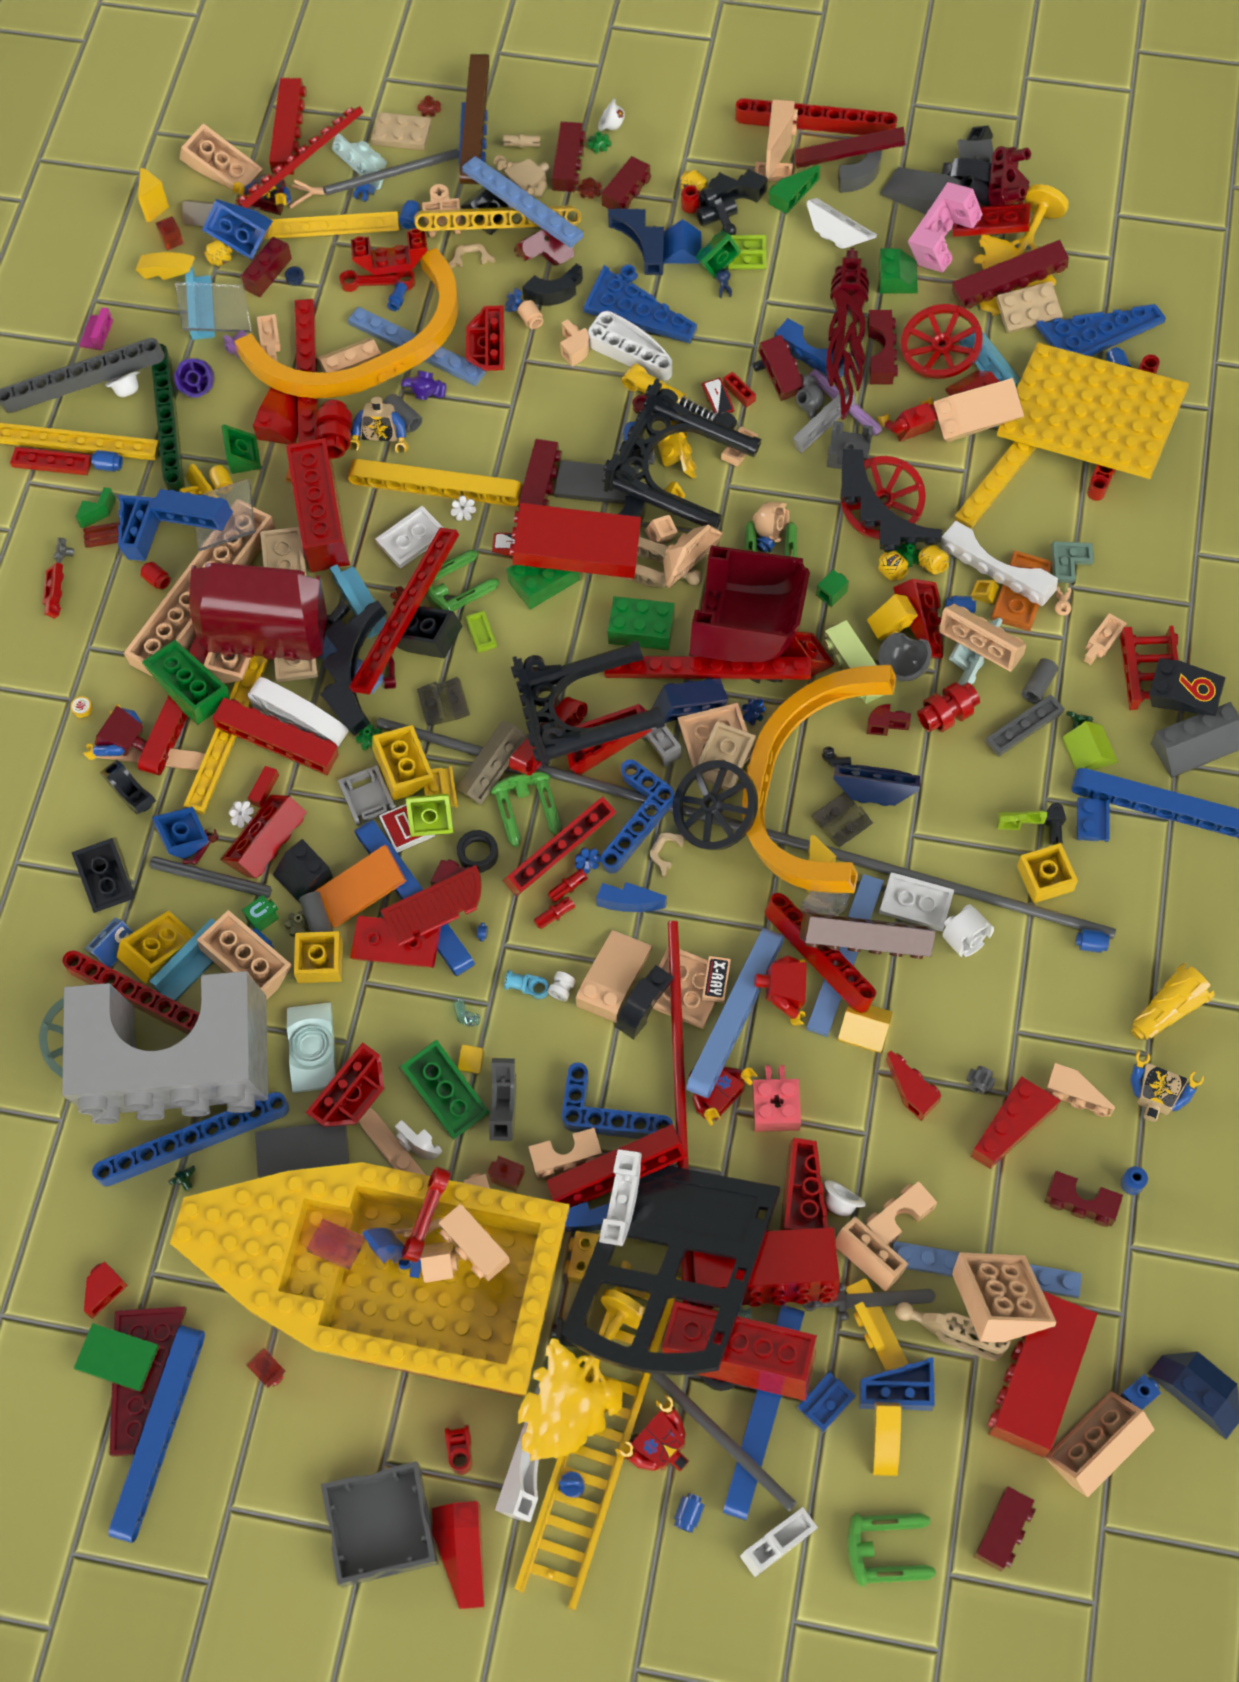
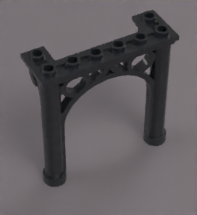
M656 378L653 385L649 384L646 390L645 408L643 412L639 411L635 426L630 427L627 435L628 439L622 442L619 455L614 453L612 459H608L603 469L605 474L602 480L605 483L604 491L608 492V490L612 491L615 489L700 526L710 525L718 529L722 519L721 514L661 489L653 481L648 469L650 454L661 440L679 432H692L702 435L751 457L756 456L762 439L755 436L750 437L689 411L677 403V394L670 389H662V384L659 383L660 380ZM670 420L678 424L671 426ZM655 421H662L666 428L657 431L651 426ZM647 429V433L650 437L647 439H641L645 430ZM635 449L640 452V457L632 456ZM638 464L641 466L642 471L637 474L636 470L630 465ZM644 478L645 481H646V484L643 483V482L640 481V480H642V479Z
M638 640L630 642V645L562 666L561 664L545 666L543 658L538 655L527 657L524 665L521 658L512 657L514 666H511L514 679H519L516 684L519 693H523L519 696L522 706H526L523 708L525 719L529 720L526 721L529 731L527 737L530 746L535 747V749H532L536 762H541L543 769L547 768L546 764H550V759L655 727L656 729L665 727L659 706L590 728L570 726L560 720L556 714V703L560 694L574 681L635 661L644 660ZM544 691L551 692L545 698L538 697L539 694ZM536 705L543 708L540 711H537ZM541 722H548L547 724L543 725L542 728H541V724H540Z

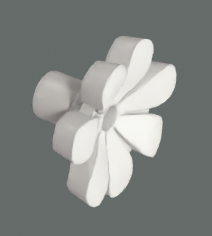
M460 496L458 501L454 500L452 502L454 508L451 509V515H456L457 521H461L463 517L467 521L471 520L472 516L470 513L476 512V507L472 506L475 503L474 500L471 498L466 500L465 496Z
M236 801L233 803V807L229 810V815L232 816L230 822L234 826L237 825L239 828L244 827V822L249 823L252 817L249 815L253 814L254 809L249 807V801H243L242 803Z

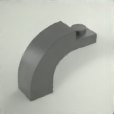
M882 150L866 153L865 158L859 163L839 165L838 182L840 193L860 190L875 180L880 170Z
M492 1058V1104L489 1118L490 1141H512L516 1111L515 1058Z

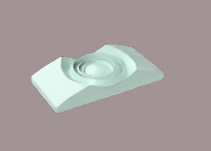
M329 1002L287 1008V1034L292 1092L299 1093L325 1089L337 1074L332 1004Z

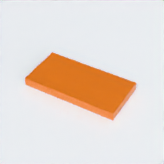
M1015 550L1009 564L1018 568H1041L1048 573L1052 569V561ZM1003 584L991 620L1001 618L1003 620L1002 624L1030 632L1039 604L1032 603L1027 597L1013 592L1011 588Z
M384 845L314 892H320L328 918L332 926L337 928L407 882L388 846Z

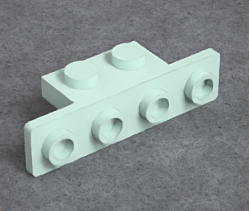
M341 134L335 136L332 150L359 175L362 176L385 168L387 162L368 143L364 141L350 143ZM383 180L369 184L374 186L376 190H379Z
M997 618L989 623L1000 627L1003 620ZM958 642L949 657V660L964 670L958 683L961 686L967 682L973 684L976 680L975 675L978 669L984 664V657Z

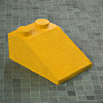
M168 910L122 939L116 957L147 985L195 934Z

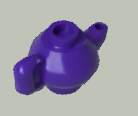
M418 370L417 376L404 378L400 384L404 387H410L413 394H416V398L427 400V397L432 395L437 398H444L447 388L445 383L433 379V373Z

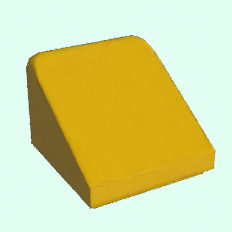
M977 580L971 596L973 599L994 605L1000 592V587L995 580Z
M462 1044L458 1069L464 1072L480 1074L485 1055L484 1049Z

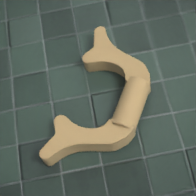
M480 243L460 245L456 249L455 257L449 262L451 268L456 266L462 267L463 262L460 257L464 253L477 251L481 253L482 264L486 262L495 263V257L489 255Z
M667 832L660 834L650 850V859L659 867L663 878L666 877L667 869L671 868V862L661 860L658 857V853L667 841H673L679 847H683L685 839L681 834Z

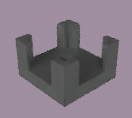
M834 421L827 467L842 469L843 449H863L864 461L867 460L873 426L864 425L862 434L843 432L844 423Z

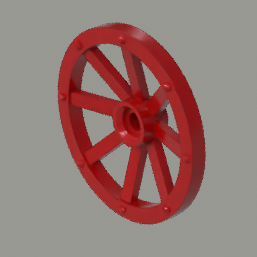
M953 304L933 305L919 311L906 324L901 336L902 355L907 365L917 374L932 379L950 378L966 371L979 357L983 345L982 329L977 318L967 309ZM936 314H953L945 333H941L935 318ZM959 316L971 324L970 328L950 337ZM929 317L935 336L931 337L915 329V327ZM973 333L976 335L973 348L953 345ZM910 335L931 344L908 350ZM934 352L925 366L918 364L912 358V356ZM949 352L962 353L969 356L955 366ZM940 355H943L949 368L931 369Z
M876 456L865 460V470L871 468L877 488L875 494L878 498L886 497L887 501L882 503L888 509L892 507L911 515L912 517L908 522L916 524L921 518L926 502L925 486L917 470L906 461L892 456ZM877 465L896 466L886 488L882 486ZM904 470L911 476L915 484L892 493L891 491L901 471ZM918 491L919 499L916 510L893 501ZM841 502L845 518L857 532L873 539H880V531L861 526L860 522L853 516L851 511L861 509V502L856 505H847L845 502Z

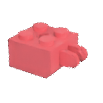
M765 1065V1080H753L754 1132L800 1131L799 1079H785L784 1065H779V1079H771L772 1069L770 1065ZM773 1103H779L780 1107L776 1108Z

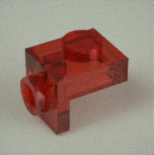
M265 1348L261 1349L246 1364L267 1388L271 1385L275 1387L284 1378L285 1370Z

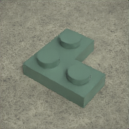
M1053 541L1051 544L1053 576L1058 578L1057 582L1074 583L1076 580L1075 564L1092 565L1094 562L1092 543Z

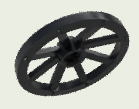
M722 760L707 761L690 770L678 785L673 801V816L678 831L689 843L705 850H723L738 843L751 829L758 810L757 790L751 777L739 766ZM720 769L710 793L702 774L710 770ZM728 770L735 773L742 780V782L719 794ZM695 779L704 796L703 798L685 796ZM746 788L748 808L725 803V799ZM683 802L701 805V808L689 819L684 820ZM723 810L746 815L742 824L735 832L722 815ZM706 813L703 840H700L689 831V828ZM713 816H715L728 837L720 841L710 842Z

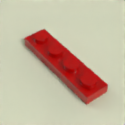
M15 447L10 464L13 468L88 476L92 457L86 454Z

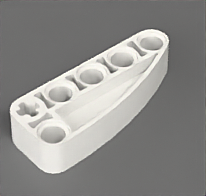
M604 311L598 315L588 330L589 346L591 349L630 367L633 364H639L648 374L661 381H667L672 377V359L652 337L633 323L612 312Z
M259 677L248 693L252 707L259 710L262 714L266 716L272 715L285 724H293L301 731L312 732L322 740L334 742L338 747L349 732L345 725L325 711L266 678Z

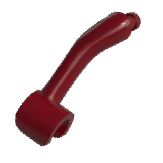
M391 656L388 661L389 677H383L384 689L396 688L395 662Z
M207 829L204 830L209 840L208 844L199 849L193 859L182 860L183 864L196 865L200 861L210 843L218 840L219 836L216 829H214L212 836H208Z

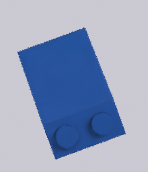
M216 199L202 231L253 260L260 250L273 221L257 211Z

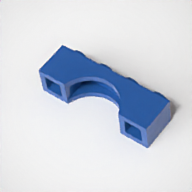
M787 318L775 332L774 337L782 335L784 341L786 340L789 344L790 354L795 359L801 360L811 368L817 369L827 376V349H817L808 345L803 338L804 327ZM833 350L832 355H831L832 364H833L834 350ZM843 358L841 360L838 372L840 378L844 374Z

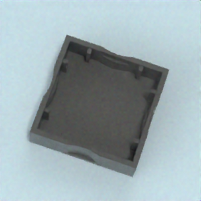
M417 1461L383 1469L372 1475L353 1476L321 1484L326 1517L332 1533V1554L337 1584L340 1587H347L438 1564L421 1466Z

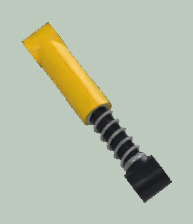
M633 364L621 378V381L627 389L631 391L638 390L645 394L649 384L653 385L656 378L648 374L641 365ZM661 380L659 381L662 384V389L666 388L675 392L678 396L677 403L689 411L731 429H734L737 425L736 418L729 412L723 411L721 414L712 413V410L708 411L706 407H701V404L697 405L695 401L692 402L689 398L686 399L687 395Z

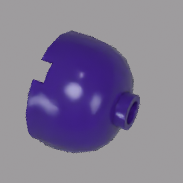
M189 358L180 362L174 374L175 384L179 391L191 398L207 394L215 382V375L211 365L199 358Z

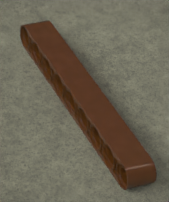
M470 54L459 171L460 184H479L463 172L462 166L474 156L480 160L482 159L489 78V54Z

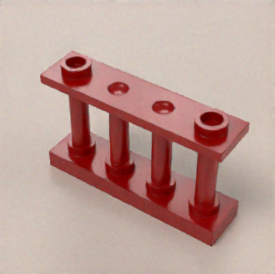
M1174 625L1169 626L1165 636L1140 637L1133 635L1132 627H1123L1120 643L1129 710H1138L1141 702L1150 699V691L1140 689L1141 681H1153L1155 673H1141L1137 668L1139 663H1156L1159 661V658L1179 661L1177 653L1178 634L1174 632ZM1166 644L1168 654L1139 655L1135 653L1136 645Z

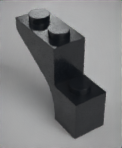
M748 169L737 181L719 172L715 178L711 179L708 188H713L717 199L732 196L734 200L748 199L758 203L767 191V177ZM702 192L700 194V207L707 205Z

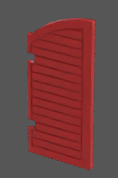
M475 865L380 910L398 947L414 940L413 934L419 932L422 936L460 918L458 913L463 910L465 914L477 910L482 891L478 868Z

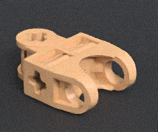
M442 184L434 185L430 189L431 202L422 203L423 210L460 209L459 198L449 199L448 188ZM461 215L456 217L455 221L458 224H462ZM424 216V221L426 224L428 222V218ZM439 216L437 223L442 225L446 222L447 218ZM453 230V232L461 234L462 230ZM427 231L430 238H433L437 231Z

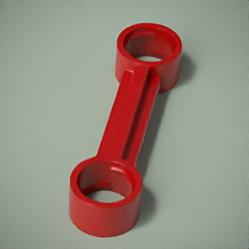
M345 270L339 276L341 288L346 292H353L359 286L396 285L398 282L406 284L407 290L415 286V276L412 270L383 275H357L353 270ZM403 277L411 278L409 281H400ZM347 279L355 280L352 283H344Z
M438 1166L433 1169L428 1181V1191L413 1231L403 1247L402 1258L415 1263L420 1259L425 1245V1236L440 1196L448 1185L451 1175L450 1171Z

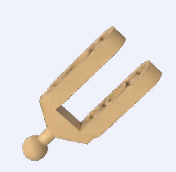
M639 537L637 555L663 563L667 555L665 551L668 547ZM636 564L634 579L620 577L649 587L664 588L666 586L664 571L661 573ZM691 570L681 578L687 579L690 585L696 586L702 581V574L698 570Z
M907 1302L899 1303L895 1308V1314L901 1321H908L910 1319L918 1321L927 1330L934 1333L944 1344L990 1361L1001 1359L1010 1345V1340L1005 1342H980L976 1330L973 1329L974 1326L971 1319L957 1313H921L915 1311L911 1304ZM969 1334L974 1335L977 1340L972 1339Z

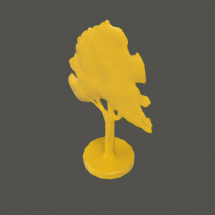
M1035 184L1030 186L1027 190L1025 203H1031V210L1035 214L1030 222L1029 232H1026L1022 238L1016 239L1012 243L990 235H981L979 243L980 247H984L986 255L980 254L973 259L974 262L981 264L982 268L986 269L1024 254L1027 245L1030 246L1031 250L1037 249L1038 247L1034 244V235L1042 218L1058 219L1063 217L1069 208V202L1065 195L1048 185ZM1051 274L1043 280L1033 281L1026 287H1018L1012 291L1051 281L1054 286L1056 285V279ZM996 297L988 302L983 301L979 303L981 310L991 312L992 316L1001 314Z
M606 1289L600 1299L602 1305L614 1316V1319L603 1334V1337L612 1341L623 1323L638 1329L645 1308L622 1292ZM552 1338L550 1344L546 1346L545 1356H548V1370L540 1367L534 1371V1379L540 1381L539 1395L532 1392L527 1393L518 1411V1423L528 1422L526 1432L522 1435L521 1440L522 1449L531 1455V1461L551 1457L556 1459L560 1456L569 1455L571 1452H577L579 1447L586 1443L588 1436L605 1430V1409H608L609 1416L618 1413L622 1407V1384L619 1381L604 1379L599 1369L600 1359L591 1355H583L577 1359L572 1352L555 1338ZM584 1361L583 1367H580V1363ZM593 1367L594 1379L593 1382L589 1383L585 1378L588 1371Z

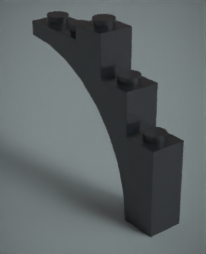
M843 449L841 502H845L847 505H856L857 502H861L860 524L868 529L880 526V550L888 553L900 550L901 542H905L906 545H916L917 542H925L926 545L941 543L942 529L925 528L912 524L894 514L882 503L867 478L863 449Z
M378 600L368 604L364 611L358 616L352 617L348 624L344 625L339 620L337 623L331 624L328 630L324 632L338 651L327 656L326 660L322 663L336 682L327 685L320 695L354 736L370 724L362 711L357 693L352 692L349 686L355 677L359 652L367 635L375 624L387 614Z

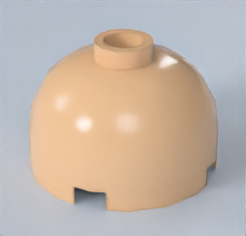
M777 501L767 502L754 514L753 523L760 537H767L773 542L778 543L782 541L784 537H780L783 530L785 531L790 516L789 510L785 509L786 503Z

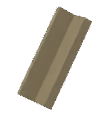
M183 201L182 223L204 226L215 202ZM248 207V209L260 213V207Z
M502 721L455 789L481 805L508 767L511 755L528 738L527 735L514 724Z

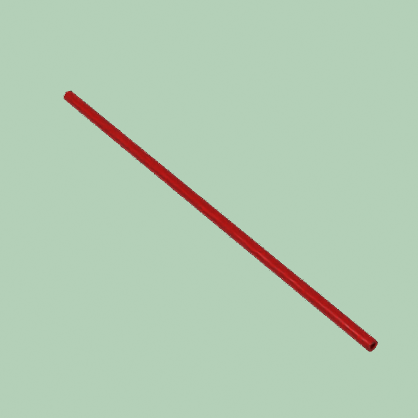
M678 921L667 922L669 974L674 976V981L670 984L675 1124L676 1132L687 1158L677 1162V1168L689 1170ZM687 1251L681 1263L682 1280L694 1283L692 1251ZM683 1300L684 1304L695 1306L694 1302Z

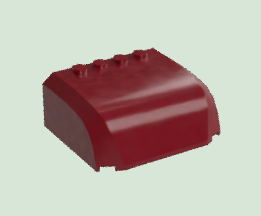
M711 545L707 563L706 587L701 609H695L692 619L689 655L735 662H767L780 657L788 649L800 628L810 571L808 568H805L803 558Z
M212 562L205 563L203 568H197L195 565H192L189 592L190 614L198 642L208 652L221 653L226 656L239 654L248 658L254 656H263L266 659L283 658L287 661H295L296 659L312 661L323 654L324 632L326 631L328 616L320 576L310 578L305 576V572L300 570Z

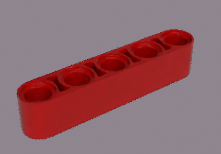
M571 697L564 698L556 707V714L559 719L570 726L578 725L588 712L587 703ZM542 722V723H541V728H542L543 725L547 724L548 722ZM528 738L511 755L509 767L530 776L541 766V762H536L532 750L535 747L530 746Z

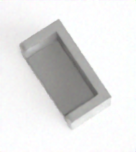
M666 726L656 729V727L652 728L651 732L641 737L643 740L647 738L660 755L663 767L681 758V745Z

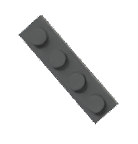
M1050 694L987 737L985 743L1000 757L1064 712V708Z

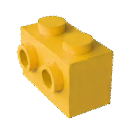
M894 594L867 619V622L877 639L885 640L891 634L900 632L910 626L918 614L907 596Z
M576 1231L575 1238H570L568 1251L572 1252L571 1260H566L564 1274L568 1275V1282L581 1284L600 1235Z

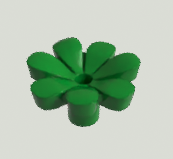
M598 131L595 133V136L589 137L588 148H593V153L598 154L600 149L602 152L607 151V147H611L612 143L608 140L609 136L607 134L602 135Z
M903 543L900 546L901 549L897 550V552L908 561V567H912L913 563L919 565L918 555L921 550L916 549L915 545Z
M368 724L367 728L359 731L356 742L362 743V750H367L369 746L372 749L373 736L381 734L382 730L380 728L374 729L372 724Z

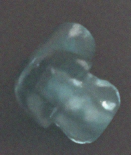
M457 1000L453 1003L459 1023L468 1027L479 1025L481 1021L480 1016L466 1011L464 1000Z

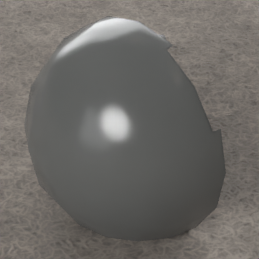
M895 632L887 637L879 648V665H891L896 675V681H913L923 675L930 666L932 651L927 640H913L905 634Z

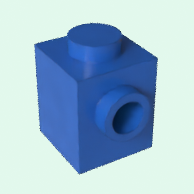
M1144 1374L1119 1396L1143 1410L1161 1393L1158 1390V1384L1151 1377L1147 1378Z

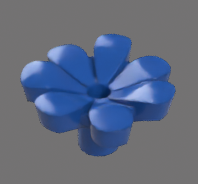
M515 288L513 294L511 292L508 293L507 298L509 300L505 304V311H516L523 302L520 299L522 292L519 289Z
M586 847L582 848L580 854L575 856L576 869L583 868L585 873L590 872V867L597 869L599 867L598 862H601V855L598 854L595 848L589 851Z

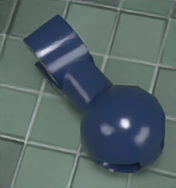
M719 269L716 273V279L721 285L719 298H722L724 289L729 293V297H732V289L728 286L731 275L727 269Z

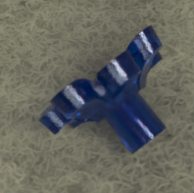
M749 699L748 704L742 706V711L746 712L743 715V720L749 721L751 725H755L756 720L761 722L764 718L760 714L765 711V706L762 705L764 701L762 699Z

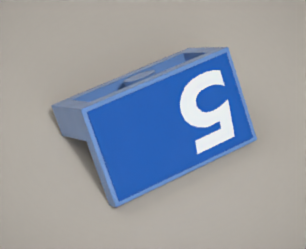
M114 918L85 950L90 955L96 957L102 964L111 968L119 960L116 956L120 941L132 934L133 931L122 920Z

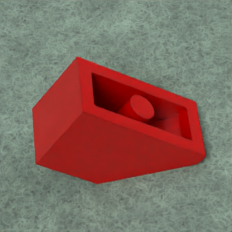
M105 1261L102 1264L96 1265L86 1279L84 1312L92 1319L128 1286Z

